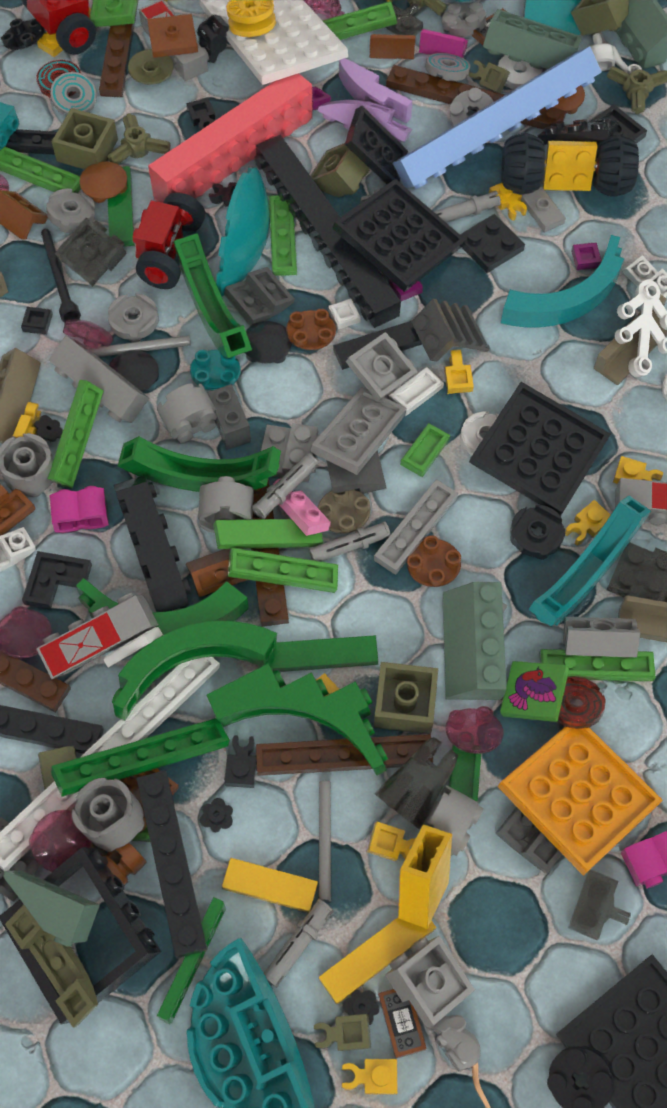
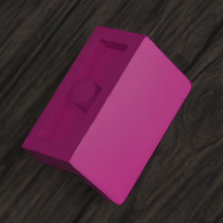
M422 29L419 53L427 55L449 53L463 58L468 40Z

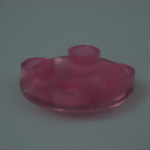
M70 319L64 323L63 333L71 337L83 339V344L88 347L98 348L99 344L110 346L114 340L113 336L106 329L93 322Z
M23 606L15 607L10 614L0 621V651L9 657L19 659L37 655L38 651L36 648L44 645L43 639L52 635L50 622L43 614L37 611L28 610Z
M481 706L478 709L453 710L450 712L446 723V734L450 742L460 750L474 754L487 753L496 749L502 742L504 732L499 720L493 716V710L486 706Z
M57 810L45 815L37 823L29 838V845L35 860L40 866L51 872L82 847L91 848L90 840L76 827L72 819V811Z

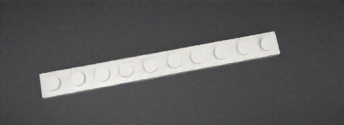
M205 657L178 665L134 706L125 721L120 719L81 757L147 738L220 668V663L213 657ZM54 781L0 832V868L4 872L8 871L75 807L77 802L75 798L78 792L61 797Z

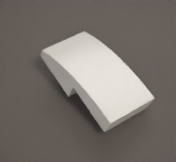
M643 255L622 272L637 287L644 280H653L659 286L660 294L665 298L667 297V273L664 269L657 272Z
M24 527L0 536V572L15 565L36 551V547Z

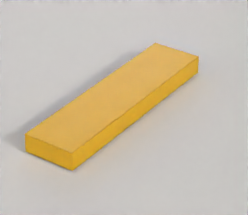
M397 917L320 975L318 979L336 1005H338L389 966L392 960L410 950L411 945L421 938L427 937L437 927L432 921L427 929Z

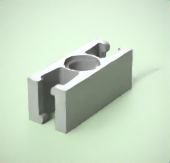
M565 617L563 645H566V655L637 657L640 630L637 629L636 619Z

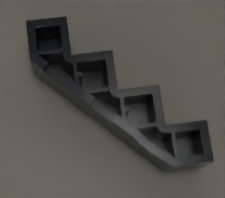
M143 475L114 484L116 496L156 612H168L190 605L187 595L192 594L187 578L181 579L176 562L180 561L175 545L170 547L164 531L168 529L164 513L158 514L153 499L157 497L153 482L148 483Z

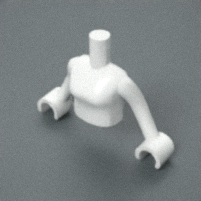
M600 33L593 35L594 45H590L601 71H607L612 66H615V64L628 74L635 70H641V67L637 64H631L628 67L621 59L615 46L603 43Z

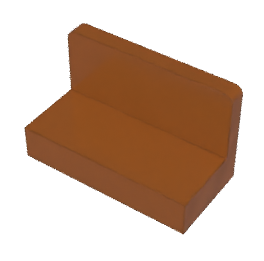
M370 35V58L414 59V35Z
M0 190V224L20 239H27L33 223H46L48 217L45 212L15 191Z
M223 549L186 563L199 597L217 591L226 581L234 585L248 580L228 577L229 552L231 549Z

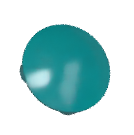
M218 350L197 351L195 359L190 366V375L195 384H202L206 390L211 391L235 384L241 373V366L236 356L225 358Z

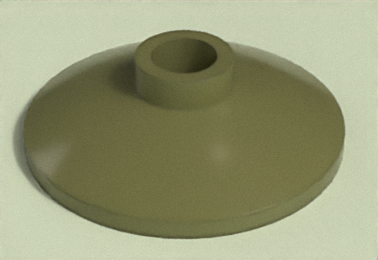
M152 49L136 53L128 63L130 76L135 81L148 85L158 84L168 79L174 67L170 56L153 58Z

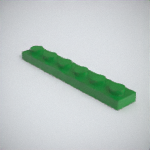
M217 718L52 765L51 774L61 797L79 792L86 784L98 778L120 780L228 747L230 739Z

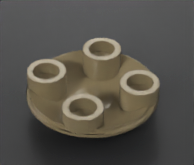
M355 489L339 493H333L332 490L324 495L317 507L331 522L329 530L335 533L356 531L357 528L366 524L371 512L369 499Z

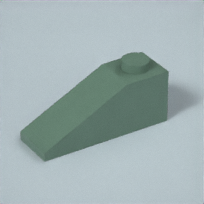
M22 870L5 871L3 876L41 928L55 936V942L65 946H72L73 943L87 941L99 904Z

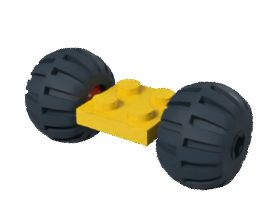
M528 133L516 134L508 138L504 143L501 165L502 184L507 190H512L513 193L520 195L532 193L538 190L541 185L544 190L591 191L593 178L595 189L600 193L611 197L621 196L633 190L636 184L639 169L638 146L635 141L621 135L610 136L606 140H601L598 145L596 142L548 141L545 160V147L540 138Z

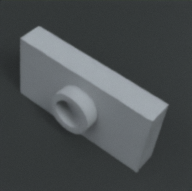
M542 186L532 193L522 195L521 202L526 204L528 212L543 232L565 224L566 218Z

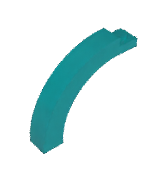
M610 236L606 253L599 267L586 280L572 288L545 294L524 293L510 289L503 308L501 324L526 328L555 326L575 320L596 308L612 291L619 277L624 258L620 257L622 248L618 247L620 237Z
M630 495L621 500L581 556L548 591L532 603L529 611L535 614L540 622L551 627L553 625L558 626L601 580L637 533L651 510Z

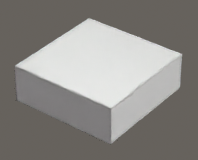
M352 299L328 306V312L337 330L361 322V317Z

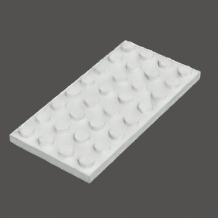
M199 0L200 7L208 17L212 14L220 15L229 25L226 5L230 0ZM273 0V13L275 14L276 25L266 34L255 37H241L233 34L230 29L226 32L227 41L262 85L348 57L347 47L304 0Z

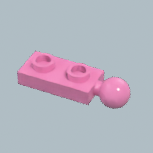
M292 490L286 496V501L282 505L278 504L306 536L329 530L331 522L302 490L295 492Z

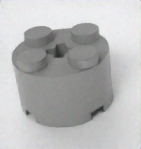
M193 384L183 385L165 396L167 401L163 406L161 402L157 406V411L171 437L178 439L180 444L190 441L193 438V434L201 430L204 433L209 432L217 425L215 423L217 418L216 409L202 384H198L199 387H194Z
M26 433L18 438L13 436L1 445L0 472L10 490L18 489L24 495L38 497L53 483V481L48 479L54 459L47 442L43 438L35 434Z
M227 476L220 477L218 482L200 486L198 509L200 527L215 533L213 524L216 520H253L254 489L250 486L236 483L232 477Z
M95 779L86 784L75 798L77 800L75 809L72 808L74 824L92 844L104 851L110 852L126 845L144 827L143 810L140 802L120 780Z
M445 785L440 793L442 795L440 801H435L424 825L451 833V856L453 854L457 856L459 851L464 850L469 841L470 835L466 833L467 830L477 823L483 808L478 806L479 803Z

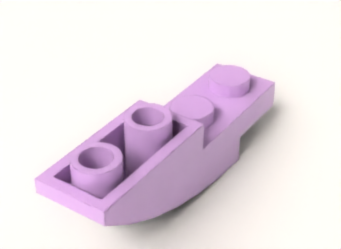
M346 58L339 60V78L348 93L355 100L372 102L395 110L393 117L404 123L411 119L412 100L380 85L379 75Z
M339 100L324 103L318 108V112L322 113L325 119L333 122L337 120L343 123V127L348 130L350 129L355 109L363 106L399 142H405L412 131L411 128L392 120L395 110L372 102Z

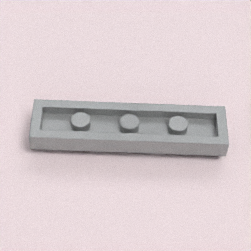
M436 479L376 552L374 561L396 575L407 562L408 556L416 550L455 502L458 493Z

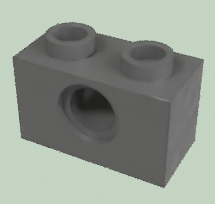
M232 384L207 392L216 409L217 418L215 423L226 450L250 443V426Z

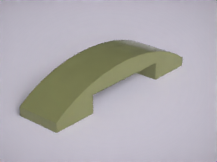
M23 905L5 925L21 949H30L60 995L56 1000L59 1008L73 1028L77 1027L98 1006L97 997L89 976L71 946L55 942V936L45 932L26 906Z

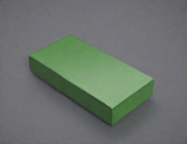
M428 423L401 459L400 465L423 477L449 442L450 435Z

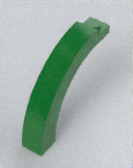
M198 233L173 241L186 285L203 325L215 347L225 358H231L251 351L252 348L244 325L238 324L233 318L218 290Z
M138 436L123 443L118 467L139 477L144 475L147 480L183 490L199 492L200 486L218 482L220 477L225 476L232 477L236 483L250 486L256 490L266 487L268 478L277 474L281 451L272 446L241 458L207 459L173 452Z
M84 578L76 585L80 595L78 599L89 609L91 619L94 618L92 613L105 606L111 609L118 605L117 602L108 598ZM226 581L216 592L197 604L175 611L152 613L158 623L157 627H159L164 635L175 629L201 622L235 621L249 609L248 598Z
M209 621L187 625L160 636L141 649L118 674L120 688L112 699L115 716L125 721L145 690L163 673L182 663L205 657H229L244 660L259 667L264 666L276 647L277 633L249 623Z

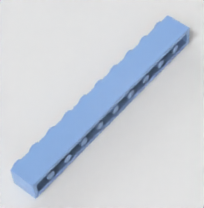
M591 47L579 50L393 162L403 185L406 188L414 186L415 189L428 183L426 180L428 177L433 175L436 178L447 171L445 167L448 165L456 166L465 161L464 156L471 152L473 155L483 150L484 143L488 141L490 143L496 142L503 137L502 133L507 129L509 132L514 131L522 126V120L527 118L529 121L539 116L540 109L544 107L546 110L552 108L559 103L557 99L560 97L568 98L575 94L578 86L586 87L595 81L594 77L601 73V69Z

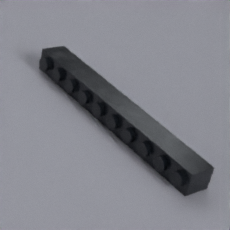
M278 135L257 144L254 160L258 169H262L268 183L271 186L274 185L282 202L286 201L287 204L288 202L290 203L288 208L293 218L298 219L303 233L310 236L315 250L322 253L327 267L334 270L339 284L346 287L350 299H352L353 303L358 304L363 318L366 321L369 320L372 326L376 328L399 317L401 300L380 271L332 229L334 222L340 216L283 137Z

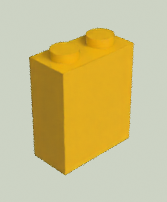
M422 825L400 869L398 919L428 929L449 884L452 846L451 833Z

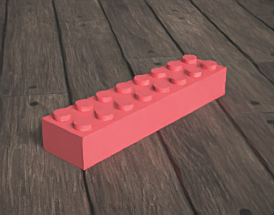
M299 73L276 80L149 164L154 199L157 202L163 203L165 198L171 193H184L193 198L200 197L213 184L221 183L227 176L237 172L249 161L254 160L257 144L278 135L284 138L291 135L293 131L303 124H307L312 119V84Z

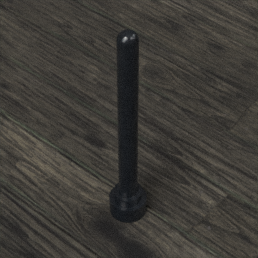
M45 228L41 231V236L61 300L59 314L64 323H74L81 317L79 307L71 301L51 232Z

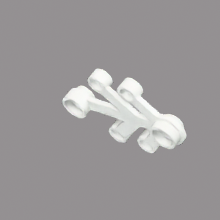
M653 280L640 282L636 288L635 297L629 302L620 305L617 309V314L621 319H628L634 316L635 309L642 305L641 315L626 327L615 332L616 341L619 344H625L630 342L633 334L639 330L637 357L631 359L628 364L630 374L637 378L649 374L652 368V362L648 358L650 334L656 341L659 352L667 354L665 347L667 338L652 317V309L659 317L661 327L667 330V311L659 300V286ZM624 308L628 310V315L625 313ZM622 332H624L626 336L625 339L622 337Z

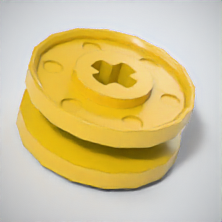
M230 0L226 5L229 29L235 35L241 37L260 36L271 31L276 25L275 14L273 13V0Z

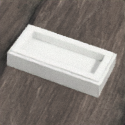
M426 367L389 394V400L406 407L405 416H407L440 391L444 383Z
M154 627L106 655L103 660L109 668L150 644L163 634L159 627Z

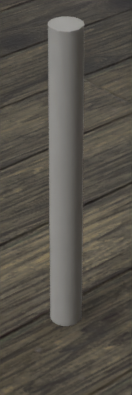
M188 335L89 348V350L98 357L119 355L131 350L151 351L190 346L191 343L190 336Z
M330 781L319 782V899L323 902H331Z

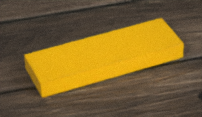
M230 858L222 889L309 913L312 908L318 881Z

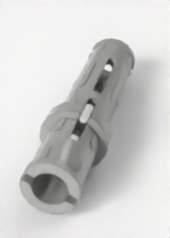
M493 191L479 197L476 195L471 196L470 200L434 212L447 223L471 214L479 215L483 210L500 206L501 201L500 197L496 196L498 192Z
M306 453L275 485H270L267 488V493L252 506L253 512L259 518L265 519L278 504L282 505L286 501V496L319 466L316 458Z
M386 521L365 529L362 527L357 528L354 533L313 548L311 547L309 552L312 560L321 562L361 547L363 549L369 548V544L389 538L391 534ZM373 533V536L353 543V540ZM347 543V545H345V546H343V547H340V548L331 550V551H329V552H326L327 549H330V548L339 546V545H341V544Z
M318 899L304 920H299L296 924L298 928L265 970L264 974L268 982L277 988L310 942L318 938V931L334 912L322 900Z

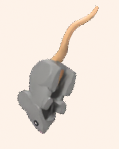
M445 1015L434 1026H431L433 1031L439 1034L435 1041L440 1048L444 1047L447 1050L445 1055L458 1072L472 1068L474 1087L485 1108H491L479 1083L478 1061L480 1058V1044L476 1037L465 1029L466 1020L462 1016Z

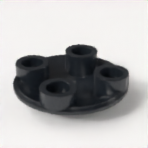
M18 18L10 22L11 28L1 37V41L7 49H24L39 41L45 29L36 19L22 21V19Z
M262 321L253 324L246 330L252 350L245 352L250 362L282 363L286 360V355L289 353L292 343L283 325L272 321Z
M131 350L117 355L109 364L111 368L141 392L150 388L159 379L157 362L151 355L143 351Z

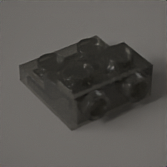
M86 217L54 255L93 287L107 270L112 271L127 253L123 249L125 244L117 236H108L105 233L107 229L96 220L93 223Z
M629 542L621 555L607 591L623 598L625 596H633L667 602V552L656 547L652 552Z

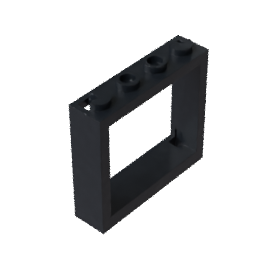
M82 847L43 880L59 887L84 867L135 950L132 955L93 986L97 1002L99 1003L161 953V950L153 939L154 932L146 927L141 920L139 908L134 902L129 901L124 893L122 881L116 875H113L107 866V857H102L97 848ZM19 899L0 915V921L60 1024L69 1023L56 1003V1000L60 997L59 993L30 949H21L5 925L24 905Z

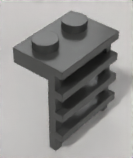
M433 298L411 321L430 361L438 362L452 346L486 352L490 350L472 315V311L469 310L467 305L459 308L457 303L449 306L447 301H442L439 304L437 299Z

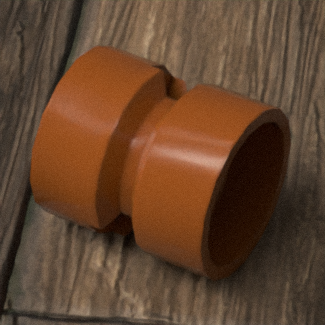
M130 843L110 851L106 855L101 854L102 857H107V866L113 875H116L122 881L124 886L128 883L127 876L129 874L136 875L147 863Z

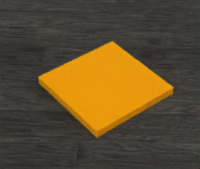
M579 717L570 722L572 724H585ZM565 726L497 786L583 876L663 801L588 726Z

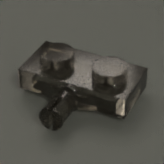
M413 2L406 10H403L392 4L397 24L385 28L396 35L416 36L423 29V22L413 16L419 10V6Z
M590 869L584 880L568 928L597 941L604 923L609 918L627 925L631 913L614 906V894L619 881Z

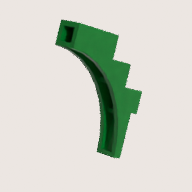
M268 663L206 694L217 720L223 727L243 719L263 715H292L311 719L332 728L349 740L366 758L376 776L387 771L383 762L388 760L381 744L374 745L370 736L374 735L375 732L368 718L362 720L372 714L368 705L373 702L366 688L364 687L360 690L356 681L329 694L322 679L316 681L312 672L286 685L280 671H273Z

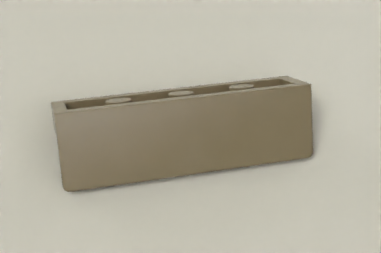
M660 294L659 300L665 306L667 298ZM652 309V317L666 337L667 330L661 327L660 319ZM639 330L633 334L632 340L625 344H619L614 338L597 356L594 369L616 385H619L630 374L628 364L631 359L637 357ZM622 332V337L625 339L626 336L624 332ZM651 334L648 354L657 346Z
M17 348L2 355L0 360L1 444L13 437L21 414L24 415L26 405L31 400L40 368L38 360Z
M625 596L619 608L618 618L636 619L637 629L640 630V638L667 642V602Z

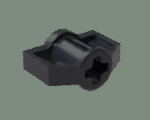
M212 14L197 28L199 45L201 48L204 47L209 55L207 62L210 63L216 62L218 54L226 48L228 42L226 32L229 30V25L220 15Z

